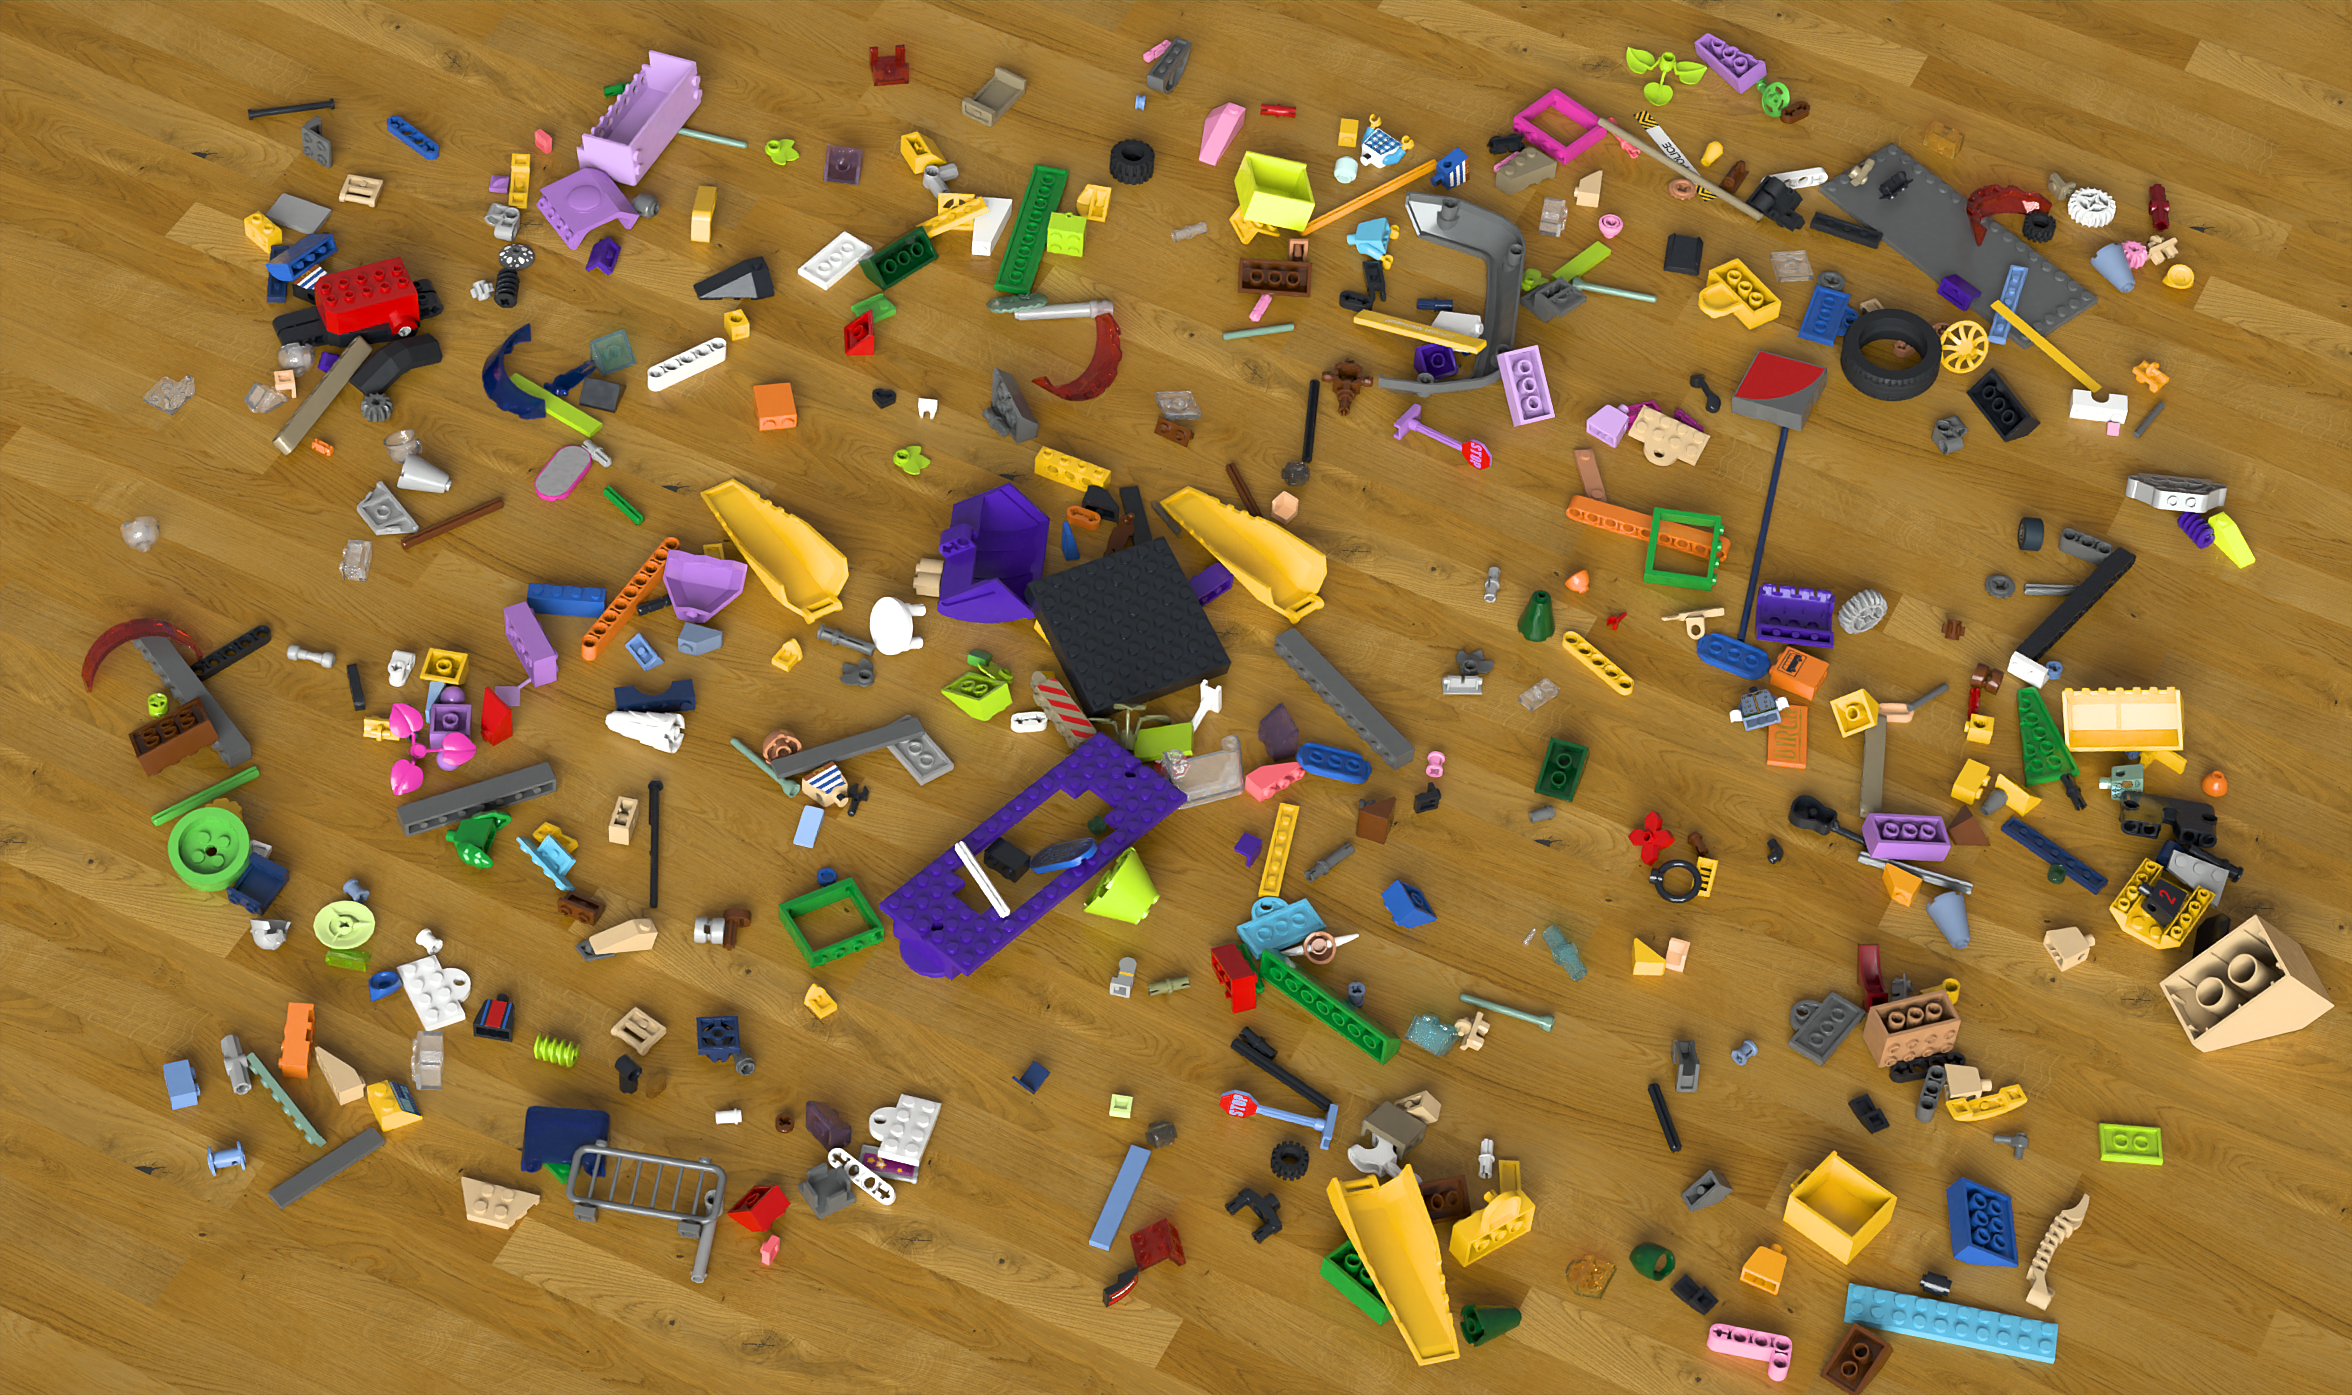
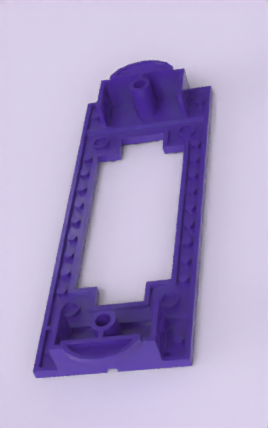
M1101 731L959 842H965L973 856H976L1060 789L1073 799H1077L1089 789L1115 808L1104 818V822L1115 829V831L1097 845L1098 849L1090 859L1086 860L1084 858L1081 860L1082 863L1080 865L1065 870L1013 913L1004 918L998 914L994 906H991L980 915L955 896L957 892L965 887V881L954 873L964 865V862L956 852L955 845L879 904V909L894 920L893 935L900 940V954L903 961L911 970L931 978L947 976L950 980H953L961 972L965 976H969L1185 803L1188 795L1149 766L1142 765L1141 760Z

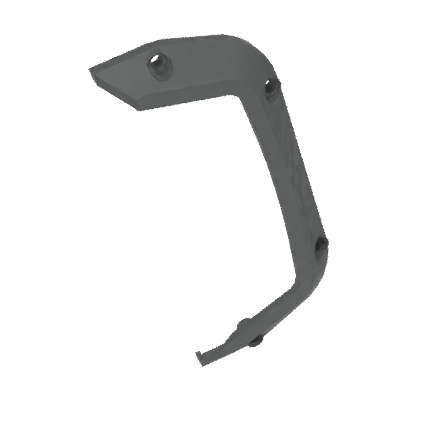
M1407 191L1405 206L1418 238L1478 257L1485 262L1487 268L1486 308L1481 339L1486 340L1487 346L1478 352L1473 372L1467 378L1434 380L1431 374L1421 373L1418 375L1417 381L1383 377V374H1380L1378 387L1395 394H1417L1420 397H1429L1435 393L1468 392L1491 385L1502 377L1496 355L1513 351L1525 259V240L1523 234L1512 221L1504 216L1465 200Z

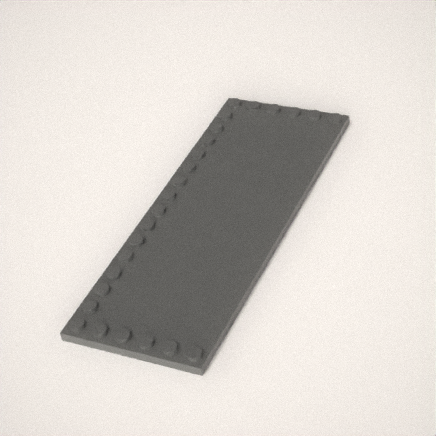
M1893 143L1866 158L1872 159L1875 165L1868 172L1867 176L1869 178L1863 185L1854 186L1851 184V178L1847 175L1852 169L1851 167L1819 188V192L1865 228L1883 233V242L1939 285L1944 277L1956 274L1982 293L1981 296L1973 298L1969 308L1991 325L1996 310L1990 305L2000 300L2011 265L2028 268V274L2015 314L2043 338L2097 304V297ZM1866 159L1863 160V161H1861V162L1858 163L1857 165L1860 166V164H1861L1862 162H1865ZM1898 171H1904L1907 175V180L1913 179L1908 184L1907 189L1897 192L1896 197L1890 200L1887 198L1879 199L1883 195L1879 191L1880 185L1891 179ZM2011 325L2008 338L2024 350L2035 344L2015 326Z

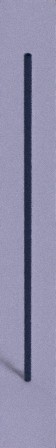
M1783 426L1781 428L1737 638L1741 642H1745L1789 428Z

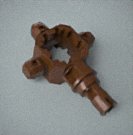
M1350 358L1336 364L1334 373L1331 371L1322 372L1323 382H1333L1332 391L1337 394L1339 401L1338 413L1342 416L1343 412H1345L1344 416L1350 414V404L1355 396L1360 394L1361 386H1373V377L1362 376L1363 368L1359 364H1354V360ZM1341 376H1344L1348 379L1353 377L1354 382H1350L1351 380L1341 381Z

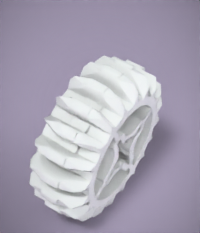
M2087 187L2086 189L2081 188L2079 191L2076 190L2068 202V214L2071 215V219H2075L2076 223L2080 222L2082 226L2087 225L2089 228L2090 226L2097 228L2098 226L2108 225L2114 218L2116 211L2115 201L2112 200V196H2108V192L2103 193L2102 189L2096 190L2095 187L2093 189Z

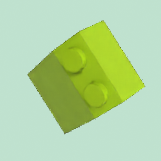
M967 672L941 689L943 695L972 718L981 721L990 720L993 715L1005 710L1008 705L1013 703L1007 682L972 672Z

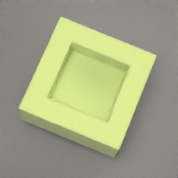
M1112 1094L1109 1116L1130 1118L1133 1097Z

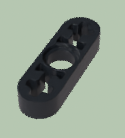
M348 664L346 669L355 711L365 710L357 664Z

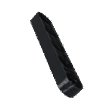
M264 625L258 626L194 663L190 668L193 672L197 670L203 671L201 675H196L203 682L271 641V630ZM260 633H266V634H267L266 637H262V638H261V637H258L257 635L260 634ZM244 642L251 643L248 647H243L241 644ZM231 651L236 653L233 656L225 655L227 652ZM212 661L220 662L216 666H212L209 664Z

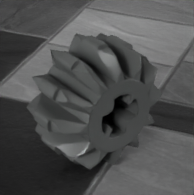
M378 392L376 395L370 393L369 397H364L363 402H361L362 415L368 419V422L375 421L377 423L378 421L384 422L385 419H390L393 411L390 397H387L386 394L379 395Z

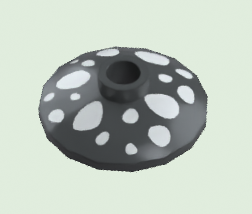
M511 244L501 249L498 259L505 268L523 270L533 264L535 254L526 245Z

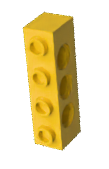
M1045 446L1041 448L1035 457V474L1083 492L1087 491L1089 485L1106 490L1110 487L1111 471Z

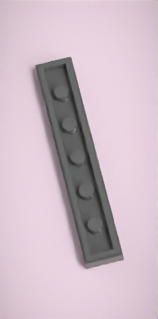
M371 1127L268 1192L269 1198L283 1210L383 1146L385 1140Z

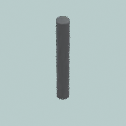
M2159 402L2133 433L2135 438H2139L2165 407L2163 402Z
M1946 683L1908 704L1907 710L1911 712L1947 691L1949 686Z

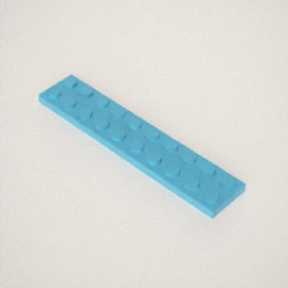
M1849 1283L1843 1322L1852 1324L1855 1322L1862 1326L2054 1363L2058 1324Z

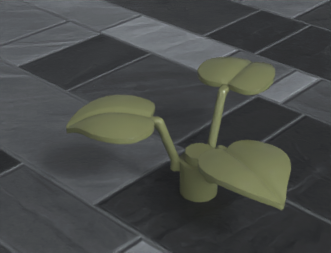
M1117 703L1113 706L1115 709H1127L1126 730H1121V734L1119 733L1116 720L1100 717L1088 718L1091 724L1107 723L1113 725L1116 732V740H1119V745L1127 751H1134L1135 740H1137V734L1143 721H1156L1171 725V718L1166 715L1140 716L1137 718L1138 723L1133 734V730H1129L1130 710H1145L1147 707L1146 705L1136 703Z

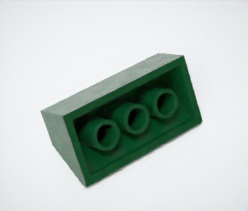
M923 226L911 228L858 262L865 276L885 291L939 257Z

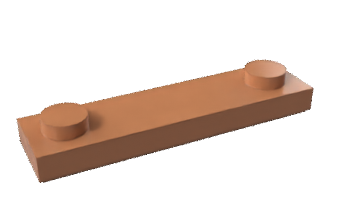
M1574 450V458L1585 496L1608 503L1593 450Z

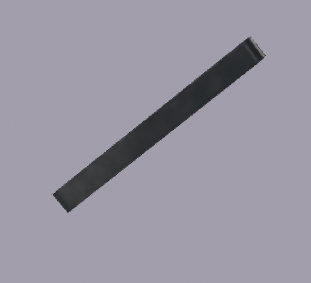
M2121 546L2118 547L2016 651L2037 662L2132 567L2137 556Z

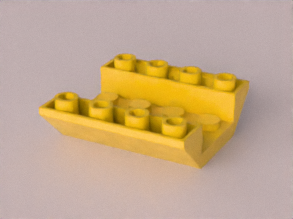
M2145 858L2110 906V911L2124 932L2154 948L2180 947L2214 900L2216 894L2199 885L2192 894L2160 877L2163 866ZM2159 879H2162L2187 893L2175 918L2165 928L2141 907L2145 896L2138 892L2137 888L2142 881L2153 886Z

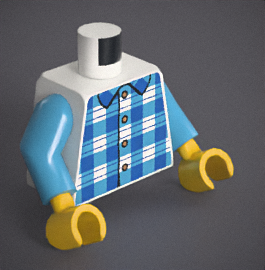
M1372 114L1370 116L1371 125L1367 127L1362 138V157L1360 161L1365 166L1372 163L1378 168L1397 164L1406 153L1405 150L1413 148L1414 142L1406 135L1402 138L1403 144H1401L1379 128L1375 130V127L1381 125V118L1379 117L1376 122H1373L1375 114Z

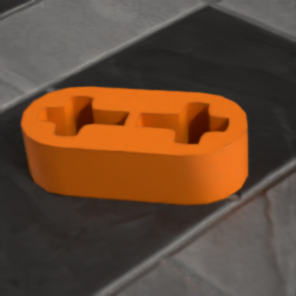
M1074 505L1070 506L1066 512V519L1071 524L1088 530H1096L1100 527L1101 517L1094 511Z

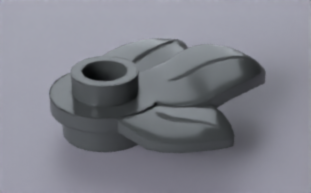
M1460 650L1456 656V661L1460 665V672L1464 676L1485 674L1494 667V662L1484 661L1481 650L1469 655Z
M862 658L858 666L843 663L842 670L844 675L840 677V680L844 684L868 687L874 683V675L872 674L874 667L868 659Z

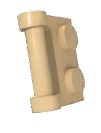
M348 174L340 192L339 201L367 204L369 207L375 208L384 186L383 180ZM348 193L361 194V195H366V196H371V197H370V198H369V197H363V196L352 195V194H348Z
M635 1007L613 1026L611 1034L616 1038L620 1037L637 1049V1053L644 1056L666 1034V1028ZM628 1028L629 1030L637 1034L639 1037L644 1039V1041L641 1043L633 1036L625 1032L624 1029Z

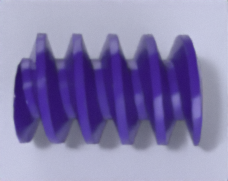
M2184 512L2178 518L2177 523L2179 527L2183 529L2184 533L2192 539L2198 548H2206L2215 540V535H2213L2214 529L2209 528V523H2205V519L2201 518L2199 513Z

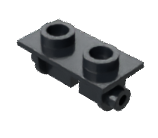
M1514 133L1506 137H1492L1487 144L1490 154H1505L1507 152L1506 147H1508L1509 153L1522 151V149H1525L1524 142H1521L1524 134L1518 135Z
M1898 171L1891 179L1880 185L1879 191L1883 195L1879 199L1887 198L1890 200L1896 197L1897 192L1907 189L1908 184L1913 179L1907 180L1906 173Z

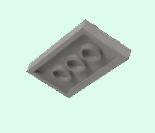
M908 714L889 725L912 719V717ZM926 732L923 736L887 746L921 786L954 769V764Z

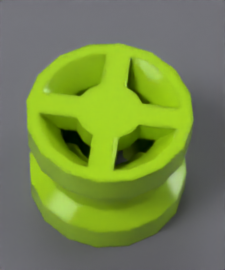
M154 693L148 698L149 714L154 718H160L169 712L167 697L164 694Z

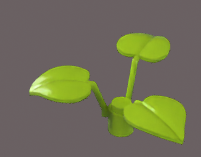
M1628 47L1626 53L1627 65L1635 73L1644 74L1647 69L1651 71L1658 64L1663 71L1660 84L1651 82L1644 88L1645 98L1656 106L1666 105L1673 96L1672 88L1663 85L1666 72L1671 71L1673 68L1675 74L1679 75L1681 82L1693 85L1702 79L1707 70V66L1694 62L1683 61L1676 64L1675 55L1671 52L1663 53L1662 57H1659L1656 62L1652 54L1643 50Z

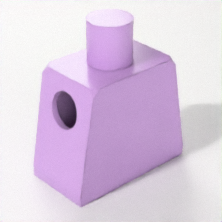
M1623 404L1617 409L1611 405H1606L1587 420L1586 432L1616 448L1628 429L1629 417L1626 414L1629 412V409Z

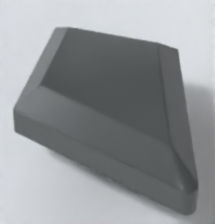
M589 939L575 945V949L586 962L616 956V953L595 955Z

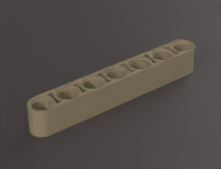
M1878 714L1877 725L1865 729L1859 807L1860 818H1867L1869 813H1881L1886 715Z

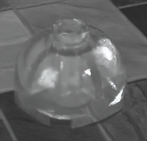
M299 343L282 346L280 352L277 351L279 365L283 371L293 370L295 377L303 376L314 365L315 349L305 343V346H300Z
M154 517L135 518L136 522L130 524L129 521H126L120 527L121 535L124 542L130 548L141 552L148 551L159 540V521H156Z

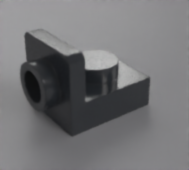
M1433 782L1428 783L1427 793L1415 795L1413 809L1416 814L1438 808L1441 793L1434 786Z

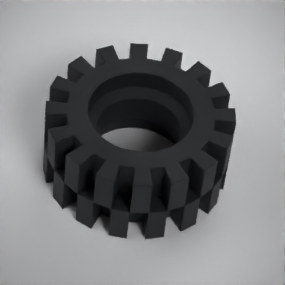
M2034 211L2033 214L2030 212L2024 220L2022 233H2024L2025 237L2028 236V240L2033 239L2035 243L2036 240L2039 243H2042V241L2046 243L2054 236L2056 220L2053 219V216L2048 217V213L2042 214L2043 211L2039 213Z
M1284 1141L1282 1146L1280 1143L1277 1144L1271 1156L1270 1166L1274 1174L1277 1173L1278 1178L1283 1176L1285 1181L1287 1177L1290 1178V1181H1294V1177L1297 1180L1300 1179L1308 1169V1151H1305L1304 1146L1300 1147L1298 1142L1296 1145H1293V1141H1289V1144ZM1290 1157L1298 1162L1296 1164H1286L1282 1159Z

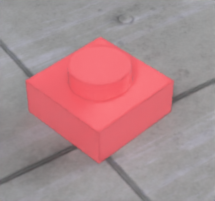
M542 129L535 131V145L544 153H550L552 151L551 136Z
M772 1235L768 1242L765 1241L760 1250V1253H762V1263L770 1266L780 1250L779 1237Z

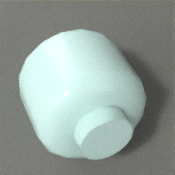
M1350 156L1337 159L1334 176L1341 183H1350L1357 176L1358 163Z

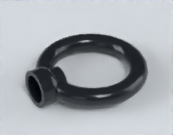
M1674 859L1665 862L1659 869L1652 868L1649 883L1655 884L1658 894L1663 899L1672 903H1685L1695 898L1702 886V877L1697 867L1686 860ZM1681 867L1691 872L1694 878L1693 888L1684 895H1673L1667 892L1662 882L1664 874L1669 869Z

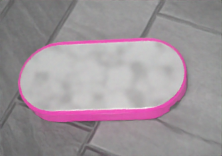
M566 446L559 449L534 481L537 495L547 501H556L559 498L562 500L568 497L590 470V453L580 446Z

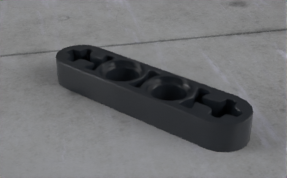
M1952 1052L1906 1062H1897L1891 1066L1889 1077L1896 1083L1926 1079L1928 1070L1933 1063H1939L1943 1068L1944 1064L1964 1066L1966 1059L1961 1053ZM1913 1067H1921L1923 1072H1916L1913 1070Z

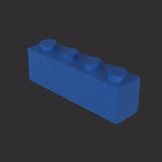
M529 583L527 604L529 608H533L536 614L599 618L606 610L607 593L606 588Z

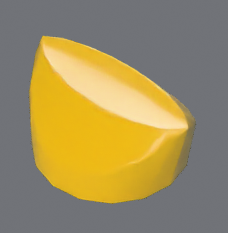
M2176 264L2168 270L2162 282L2173 288L2186 289L2193 286L2194 274L2186 265Z

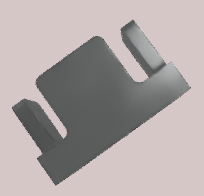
M822 1163L808 1170L807 1181L798 1185V1191L818 1219H822L856 1202V1197L851 1191V1180L841 1166L828 1170L827 1164Z

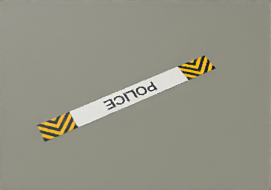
M1647 111L1633 115L1668 157L1700 175ZM1694 183L1697 193L1705 202L1718 198V196Z

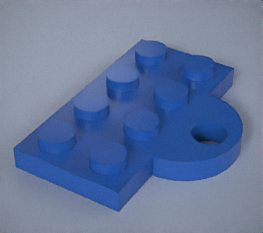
M1816 285L1798 337L1833 347L1837 335H1845L1847 328L1850 326L1847 322H1853L1860 317L1854 309L1847 307L1851 294Z

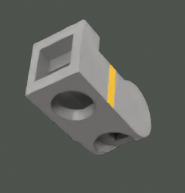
M1125 957L1120 960L1118 978L1112 977L1110 994L1126 998L1130 997L1137 966L1133 958Z

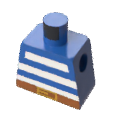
M1458 147L1436 164V175L1430 178L1432 185L1437 187L1441 184L1449 190L1470 180L1469 157Z

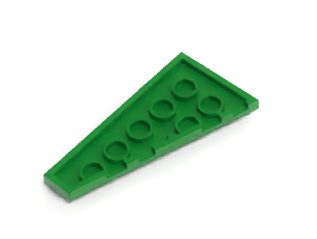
M2036 687L2018 689L2016 697L2025 787L2060 780L2063 774H2066L2068 778L2067 773H2071L2072 777H2078L2080 770Z

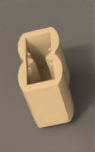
M921 558L920 564L917 563L916 575L918 577H914L913 588L916 589L917 595L939 597L944 560Z

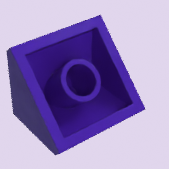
M1430 343L1416 348L1413 366L1419 374L1429 373L1434 377V380H1438L1459 373L1451 347Z

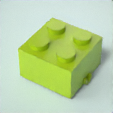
M1051 212L1048 225L1047 252L1082 257L1086 243L1087 217L1075 216L1071 212L1066 214Z

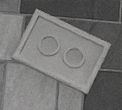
M282 193L265 217L273 223L309 235L317 234L332 213L331 209Z

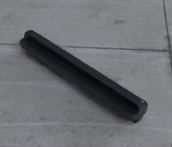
M1651 1083L1648 1086V1092L1669 1148L1673 1153L1679 1152L1682 1145L1658 1083Z

